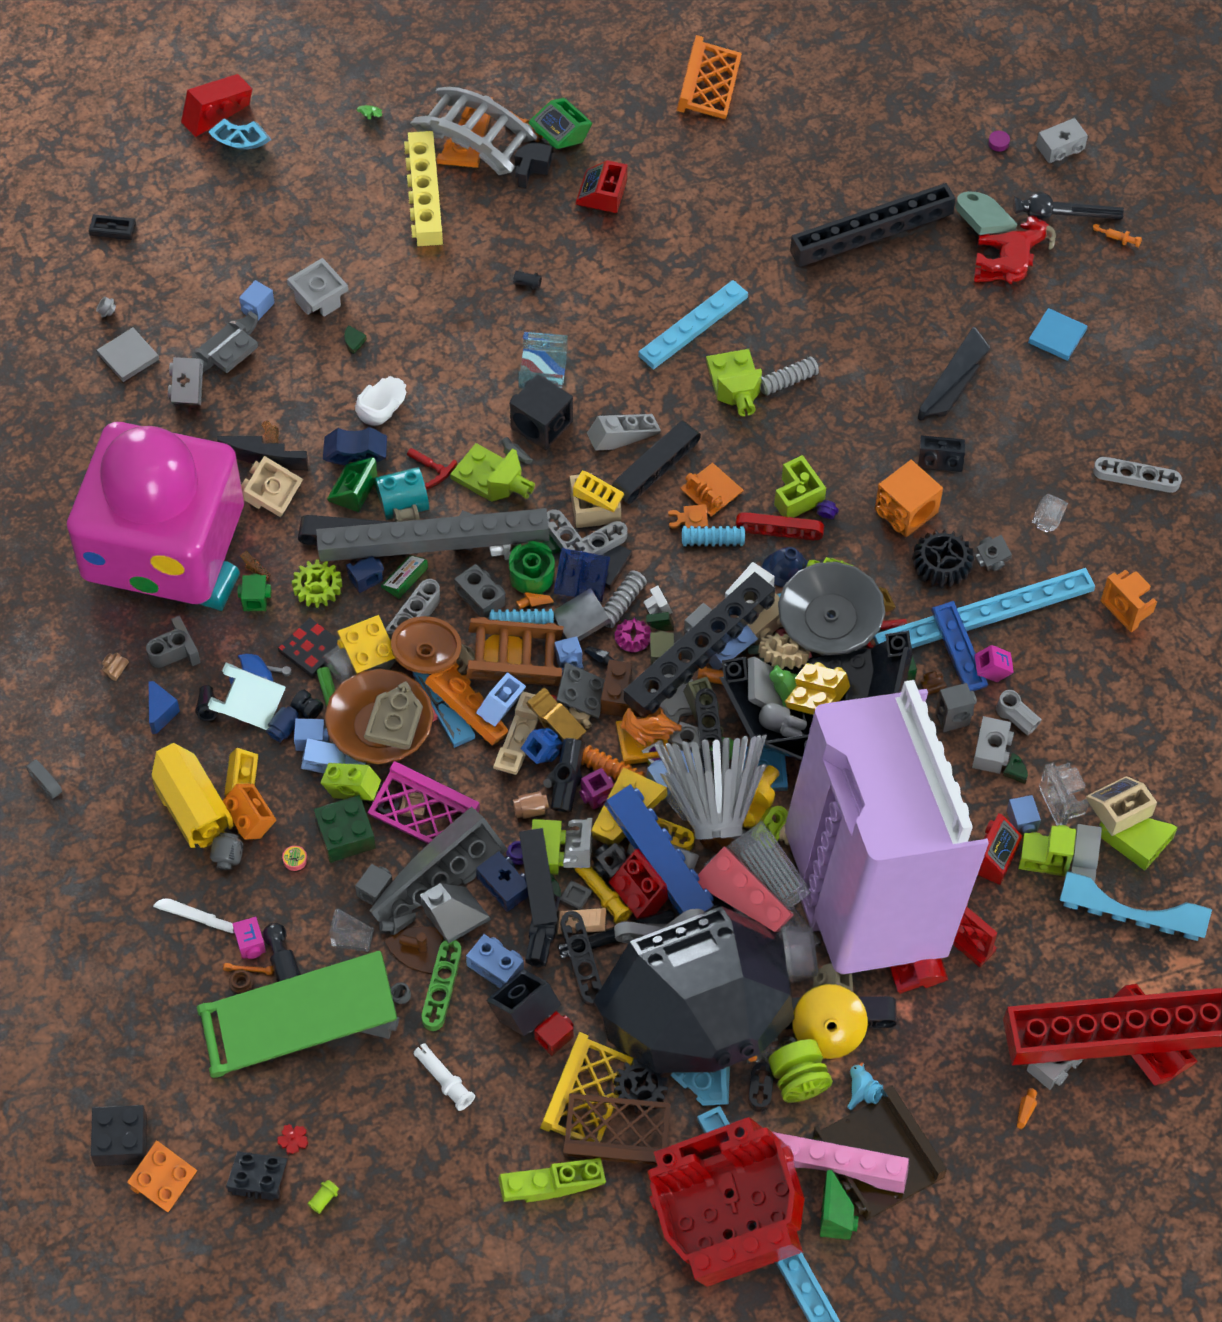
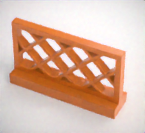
M696 35L676 111L685 112L687 108L726 119L742 53L703 42L704 37ZM704 50L713 52L715 57L708 59ZM731 57L736 59V61L728 64L724 58ZM719 60L723 67L716 69L712 63ZM707 65L712 72L704 74L700 68ZM727 71L731 78L724 80L720 73ZM715 76L719 83L713 85L709 78ZM704 81L707 88L701 90L697 83ZM724 87L728 93L721 96L716 89ZM712 92L716 98L709 101L704 94ZM700 97L704 103L701 105L692 102V99ZM720 102L724 111L715 109L713 105Z

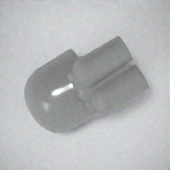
M775 703L764 705L759 713V722L762 727L781 733L784 737L802 736L801 730H804L807 725V721L791 716L789 708Z

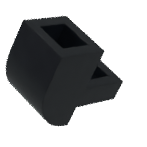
M531 143L518 149L515 154V178H518V187L527 188L531 172L548 175L553 160L551 145Z

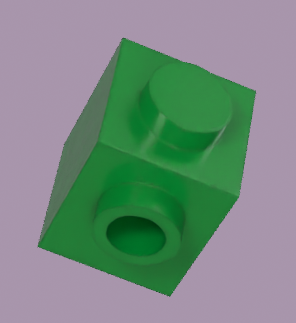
M243 575L242 584H238V598H241L243 611H266L267 598H271L272 593L271 584H267L266 575Z

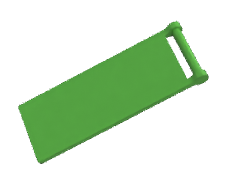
M381 951L369 953L222 1000L203 1003L197 1006L198 1015L202 1019L211 1064L209 1072L212 1078L397 1020ZM216 1010L227 1058L226 1064L220 1063L211 1013Z

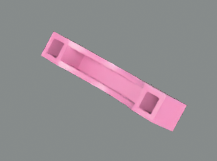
M773 1132L785 1144L790 1146L794 1155L793 1162L795 1168L832 1170L834 1173L861 1180L878 1189L904 1193L909 1169V1158Z

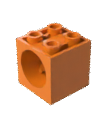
M911 459L879 483L875 510L881 518H885L891 523L895 531L908 537L939 512L943 487Z

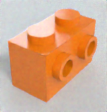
M236 784L223 800L224 805L232 816L233 823L238 829V833L243 839H261L276 822V818L254 784Z

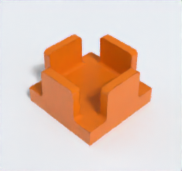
M1127 570L1118 575L1114 572L1107 577L1100 600L1130 632L1136 630L1139 623L1154 612L1157 604L1154 598L1146 604L1139 598L1149 591L1151 586L1138 572H1133L1129 575Z

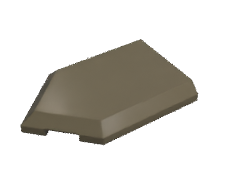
M407 681L399 684L397 688L376 697L364 734V738L369 742L405 750L411 748L423 706L411 691Z

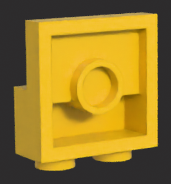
M816 662L814 665L806 663L795 677L797 686L785 700V704L789 709L814 715L818 705L839 702L851 687L847 673L840 667H835L833 670L826 668L819 662Z

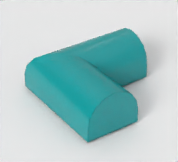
M224 561L211 597L200 604L222 611L240 575L239 569L232 563Z

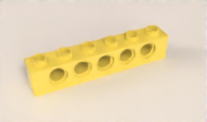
M433 131L409 132L408 141H405L404 145L405 154L410 155V158H406V169L411 171V174L407 175L408 187H412L413 190L408 191L409 204H414V208H410L411 221H415V225H411L412 238H417V246L442 245V225Z

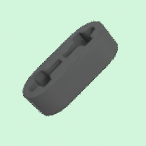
M37 759L25 766L30 776L51 799L62 793L60 785Z

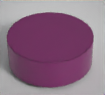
M994 131L990 134L988 145L992 150L1001 152L1009 147L1010 137L1006 132Z

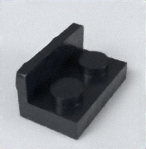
M920 435L919 467L956 472L963 471L965 439Z

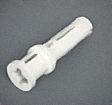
M425 1043L420 1045L422 1050L417 1047L414 1051L415 1057L421 1061L442 1085L441 1089L444 1095L450 1096L456 1103L455 1107L458 1111L468 1107L475 1099L474 1093L469 1092L461 1084L462 1080L460 1077L453 1076Z

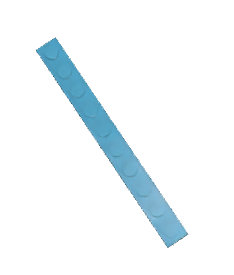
M1083 568L957 608L966 631L1092 592L1095 590V584L1087 569ZM934 616L877 633L873 638L876 645L886 641L885 634L909 630L912 648L943 639Z
M720 1106L697 1116V1121L704 1133L730 1124ZM802 1253L776 1262L808 1322H840Z

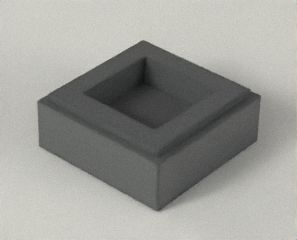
M571 880L560 897V903L573 910H583L592 896V890Z

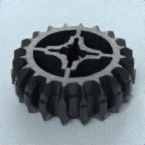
M945 529L942 533L935 530L933 535L927 532L925 538L920 537L918 544L914 546V553L912 554L913 567L917 569V576H923L924 582L930 580L932 586L938 583L941 588L944 584L951 588L953 582L959 585L962 579L966 580L968 574L972 571V564H974L973 548H969V541H963L962 535L956 537L954 531L951 534H947Z

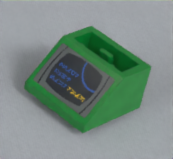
M560 98L551 100L530 119L528 124L534 128L537 134L543 136L549 142V145L559 149L583 143L592 122L567 99Z

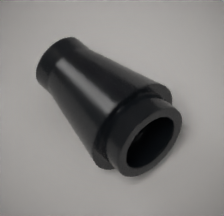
M209 685L199 688L195 713L202 721L214 720L218 712L210 710L209 706H207L210 698H215L213 687Z

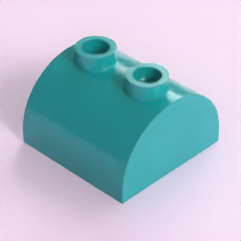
M419 467L374 478V484L386 520L394 518V508L400 510L410 508L413 504H416L418 512L430 510L425 483Z

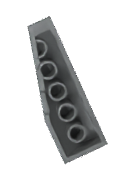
M471 806L409 862L369 911L379 923L380 921H390L391 918L412 913V910L422 905L420 894L440 883L456 886L461 883L467 884L477 876L476 867L498 851L503 854L508 849L485 818Z

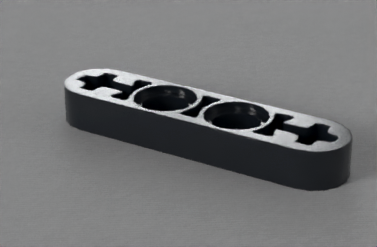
M568 911L562 916L560 922L561 931L580 997L585 1004L594 1005V999L591 996L585 995L589 989L588 984L582 985L581 982H588L595 978V981L591 982L593 991L598 992L602 984L583 918L578 912ZM569 917H572V920L578 921V923L575 925L576 935L569 938L568 935H572V929L570 925L566 926L565 923L568 922ZM580 940L584 942L585 950L581 953L573 951L571 948L573 941ZM586 963L591 966L592 973L589 976H582L578 972V967L581 964Z

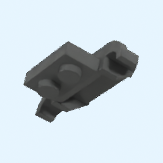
M250 311L246 317L227 323L223 329L195 350L192 358L204 361L203 372L216 364L225 373H228L258 348V342L250 336L257 325L258 316Z

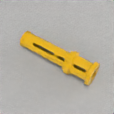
M591 866L590 868H574L601 900V907L606 908L614 917L613 921L615 924L625 922L632 915V911L623 903L618 893L612 891Z

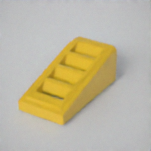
M583 470L573 486L574 497L611 512H615L624 496L622 491ZM601 492H605L602 498L599 497ZM610 495L614 496L611 502L607 501Z

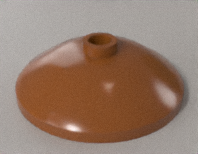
M429 616L414 617L404 621L395 629L391 638V651L394 658L406 669L422 674H434L445 671L456 663L461 653V639L455 628L441 619Z

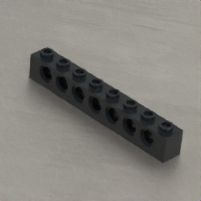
M947 183L794 234L791 236L790 253L797 265L801 267L953 215L956 198Z
M756 572L751 574L623 690L624 702L643 718L649 714H654L666 698L670 699L674 696L679 686L683 683L687 684L699 668L703 669L707 666L712 656L716 653L720 654L732 638L736 639L739 637L745 626L753 624L764 609L768 610L774 604L775 588ZM752 600L754 603H747L746 601ZM731 615H737V616H739V617H737V618H732V617H730V616H731ZM719 629L722 630V632L716 633L714 632V630ZM704 644L706 647L701 648L697 645ZM682 659L690 660L689 662H681ZM672 674L673 677H665L664 675ZM649 689H655V690H657V691L651 693V692H648L647 690H649Z

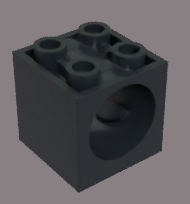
M539 374L532 380L529 379L521 392L515 394L509 402L511 429L545 451L573 422V396Z

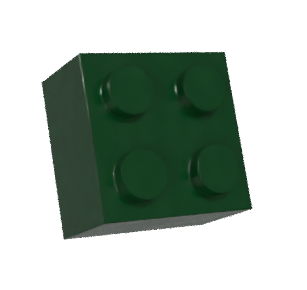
M360 795L313 809L316 825L329 863L376 849L374 834Z

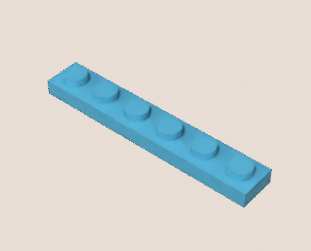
M732 280L639 351L638 357L654 370L747 299L748 292Z

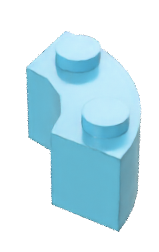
M224 118L209 131L216 140L236 149H254L271 141V138L255 121L247 125L237 126Z

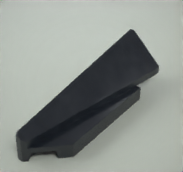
M972 327L921 405L918 420L921 421L926 416L937 414L938 417L946 416L979 369L977 363L990 351V346L975 327Z

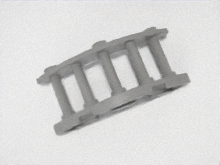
M456 87L437 88L436 92L441 97V100L428 116L415 117L411 122L418 132L433 131L434 138L443 139L444 136L450 137L453 143L467 150L469 147L480 153L479 158L494 169L498 175L511 173L515 168L510 161V157L522 141L528 142L536 140L538 137L530 125L523 123L513 113L494 102L489 96H482L478 93ZM447 105L453 106L445 117L437 118ZM463 106L476 109L465 125L460 126L452 122ZM486 113L497 121L485 137H480L471 130L482 115ZM505 125L516 136L505 151L501 153L491 142Z

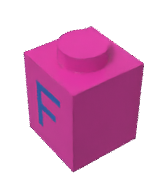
M990 645L975 654L977 675L999 682L1014 673L1011 652Z
M256 917L232 923L242 959H253L259 957L262 953H266Z

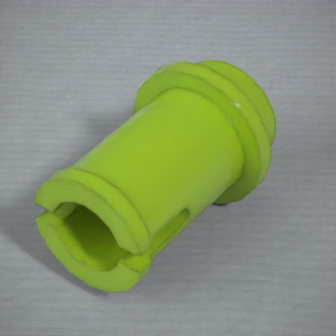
M328 1179L325 1183H321L322 1187L307 1203L318 1214L321 1213L333 1196L337 1197L338 1195L337 1191L339 1188Z

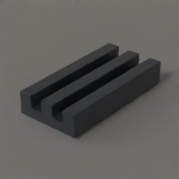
M93 214L89 227V236L132 240V233H134L136 225L135 218Z

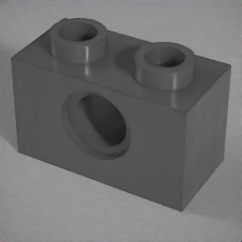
M967 683L941 689L939 692L935 714L943 732L970 726L971 718L974 715V705L977 703L974 691H970Z

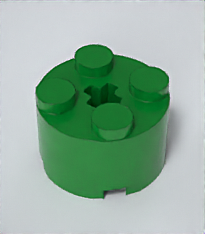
M529 541L528 544L517 545L511 551L509 556L510 584L521 593L542 595L544 591L551 587L555 579V560L552 551L547 545L537 541Z

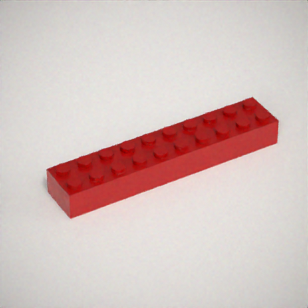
M1222 988L1009 1006L1003 1017V1023L1012 1066L1222 1047Z

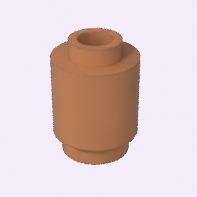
M540 791L520 795L517 799L512 800L516 818L522 817L527 819L544 815L545 809H549L546 794L542 795Z

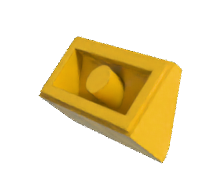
M236 748L230 753L225 796L229 794L236 784L255 785L258 754Z

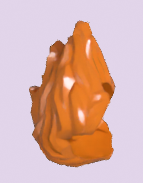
M661 707L654 714H649L645 718L636 717L631 708H627L620 725L621 729L624 728L634 740L645 747L648 741L653 743L654 739L669 740L670 734H673L675 731L681 732L682 725L670 720L664 714Z

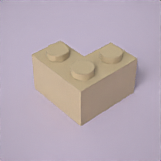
M579 475L570 476V495L576 528L607 525L615 521L621 522V503H619L615 512H611L574 497L573 486ZM601 492L599 497L602 498L605 492ZM610 495L607 501L611 502L614 496Z

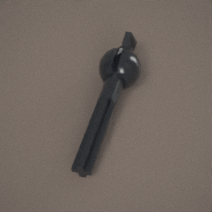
M1043 192L1032 194L1028 200H1021L1017 197L1013 199V211L1015 214L1027 212L1028 217L1035 216L1043 221L1048 220L1051 215L1123 219L1124 207L1053 202L1051 196Z

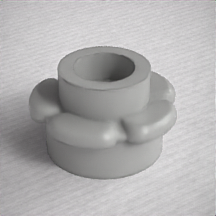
M103 297L99 302L96 311L101 314V317L113 314L116 308L114 299Z

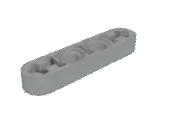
M1110 457L1098 458L1093 468L1094 475L1099 479L1164 492H1176L1182 481V476L1175 470ZM1102 466H1106V471L1102 470ZM1128 469L1132 472V475L1124 476L1120 471ZM1150 473L1155 479L1146 480L1143 474ZM1168 479H1173V484L1169 483Z

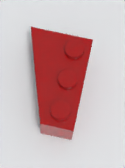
M239 74L187 89L181 123L197 137L217 125L224 118L227 119L249 106L253 88Z

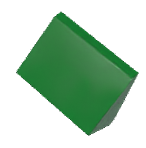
M372 457L346 464L327 500L359 512L374 486V478L378 477L376 460Z

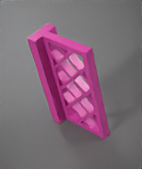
M394 761L386 780L367 813L429 844L433 840L432 838H435L442 832L437 831L435 820L448 817L451 824L453 823L451 815L463 814L471 806L479 812L480 803ZM394 780L402 784L404 791L390 795L388 787L391 781ZM415 792L423 794L425 802L411 806L408 795ZM406 796L409 807L395 811L392 800ZM390 802L393 812L384 815L376 812L379 803ZM438 802L443 804L446 813L433 816L429 805ZM427 806L430 818L416 821L413 810ZM410 811L414 823L400 824L397 815ZM432 822L435 833L427 836L421 834L418 826Z

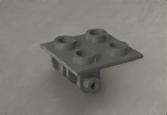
M565 662L556 701L561 703L567 710L572 707L598 719L601 711V697L605 679Z

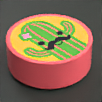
M290 846L283 852V863L288 870L298 871L307 864V854L302 847Z

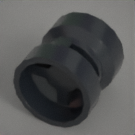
M305 689L299 691L290 704V707L297 712H301L305 719H316L324 706L317 698L313 699L311 693Z

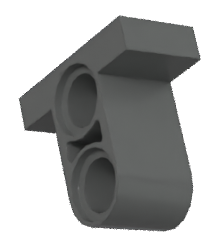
M180 615L171 619L172 631L150 640L146 645L149 662L156 668L167 666L185 657L189 659L192 666L201 663L199 652Z

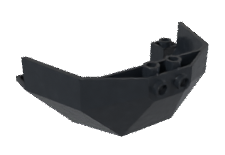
M908 630L885 634L886 641L872 648L856 650L848 654L812 657L808 659L807 663L814 665L816 662H819L826 668L833 670L835 667H840L847 673L851 687L840 701L901 693L904 681H907L913 655L910 632ZM745 657L722 660L724 677L719 678L750 738L766 735L764 748L802 762L814 715L789 709L791 716L807 721L806 728L801 730L802 736L788 738L784 737L781 733L765 729L759 722V713L762 708L748 700V660ZM801 665V668L794 666L793 669L785 666L782 670L798 675L805 665Z
M722 906L630 941L593 1000L594 1005L603 1018L608 1041L656 1073L716 1072L761 1054L795 1019L790 970L785 944L776 932Z

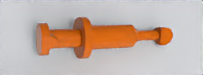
M1098 224L1093 225L1094 231L1105 233L1107 237L1122 241V245H1126L1127 242L1135 244L1137 248L1141 245L1142 237H1131L1129 231L1123 233L1110 228L1107 230L1099 228Z

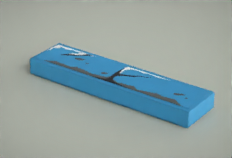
M413 672L415 680L419 682L430 697L437 718L453 747H458L475 739V734L470 725L425 683L431 674Z

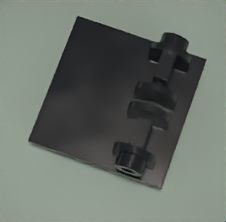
M238 1151L226 1189L233 1196L247 1195L248 1198H251L252 1192H254L255 1199H259L260 1193L261 1199L270 1201L279 1199L281 1191L279 1187L288 1158Z

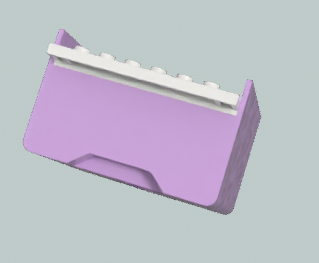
M914 680L904 681L901 693L820 704L816 707L788 811L785 833L801 875L800 883L802 886L798 888V894L811 931L820 930L833 968L840 974L914 963L924 959L948 957L989 844L987 839L968 842L973 828L969 818L968 806L962 801L960 786L954 781L951 764L946 761L944 756L943 744L937 739L935 724L929 719L928 708L925 702L928 691L927 689L918 690Z

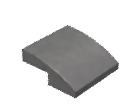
M591 588L553 610L554 617L559 626H564L563 633L567 639L577 636L578 641L611 622Z

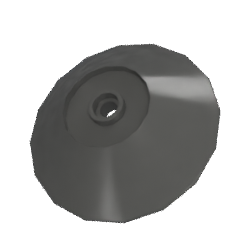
M840 562L815 563L798 571L784 585L778 601L780 623L788 636L804 649L826 656L848 654L866 646L880 631L885 616L883 594L873 578L855 566ZM828 615H834L835 617L829 618Z

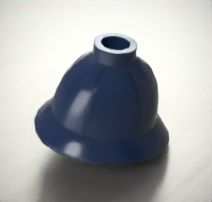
M785 547L769 555L764 560L762 568L775 576L774 585L784 587L798 571L806 568L808 562L796 548Z

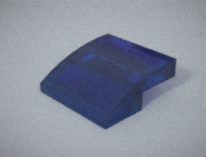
M562 548L554 593L576 597L591 588L598 601L602 602L610 557Z

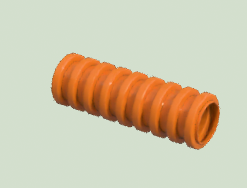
M591 745L587 746L583 751L581 765L586 764L587 768L590 769L592 767L594 771L602 768L607 776L613 777V781H617L623 767L645 777L644 771L638 772L637 768L632 769L631 765L628 764L626 766L625 762H619L617 758L612 759L611 755L606 756L605 752L602 751L600 753L597 748L593 750Z

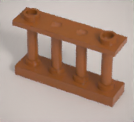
M485 617L471 618L468 632L476 633L475 659L468 661L466 679L500 681L508 672L524 684L559 686L562 678V668L554 666L555 640H561L564 626H558L555 623L535 624L488 620ZM485 634L499 635L498 662H486L484 660ZM509 636L522 637L521 664H510L507 662ZM532 638L546 639L544 666H533L531 664Z

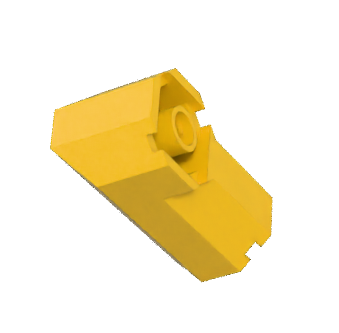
M175 743L156 751L151 776L157 795L163 805L167 806L190 848H195V844H198L200 848L211 845L213 839L220 836V833H225L224 830L227 827L231 829L234 826L232 816L194 753Z

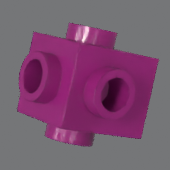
M600 768L581 778V791L579 793L585 804L589 803L594 810L604 806L615 784L611 777L607 776L604 770Z

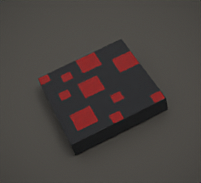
M312 618L305 621L278 647V651L312 678L317 674L319 668L325 667L342 649L337 644L339 639Z

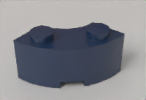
M371 427L359 431L337 428L324 437L323 460L334 464L346 465L349 462H357L373 457L376 462H379L386 458L387 435Z

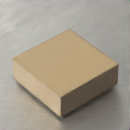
M415 792L408 795L411 806L425 802L421 793ZM406 796L402 798L400 809L409 807ZM426 806L413 810L415 818L424 819ZM410 811L400 814L401 816L412 817Z

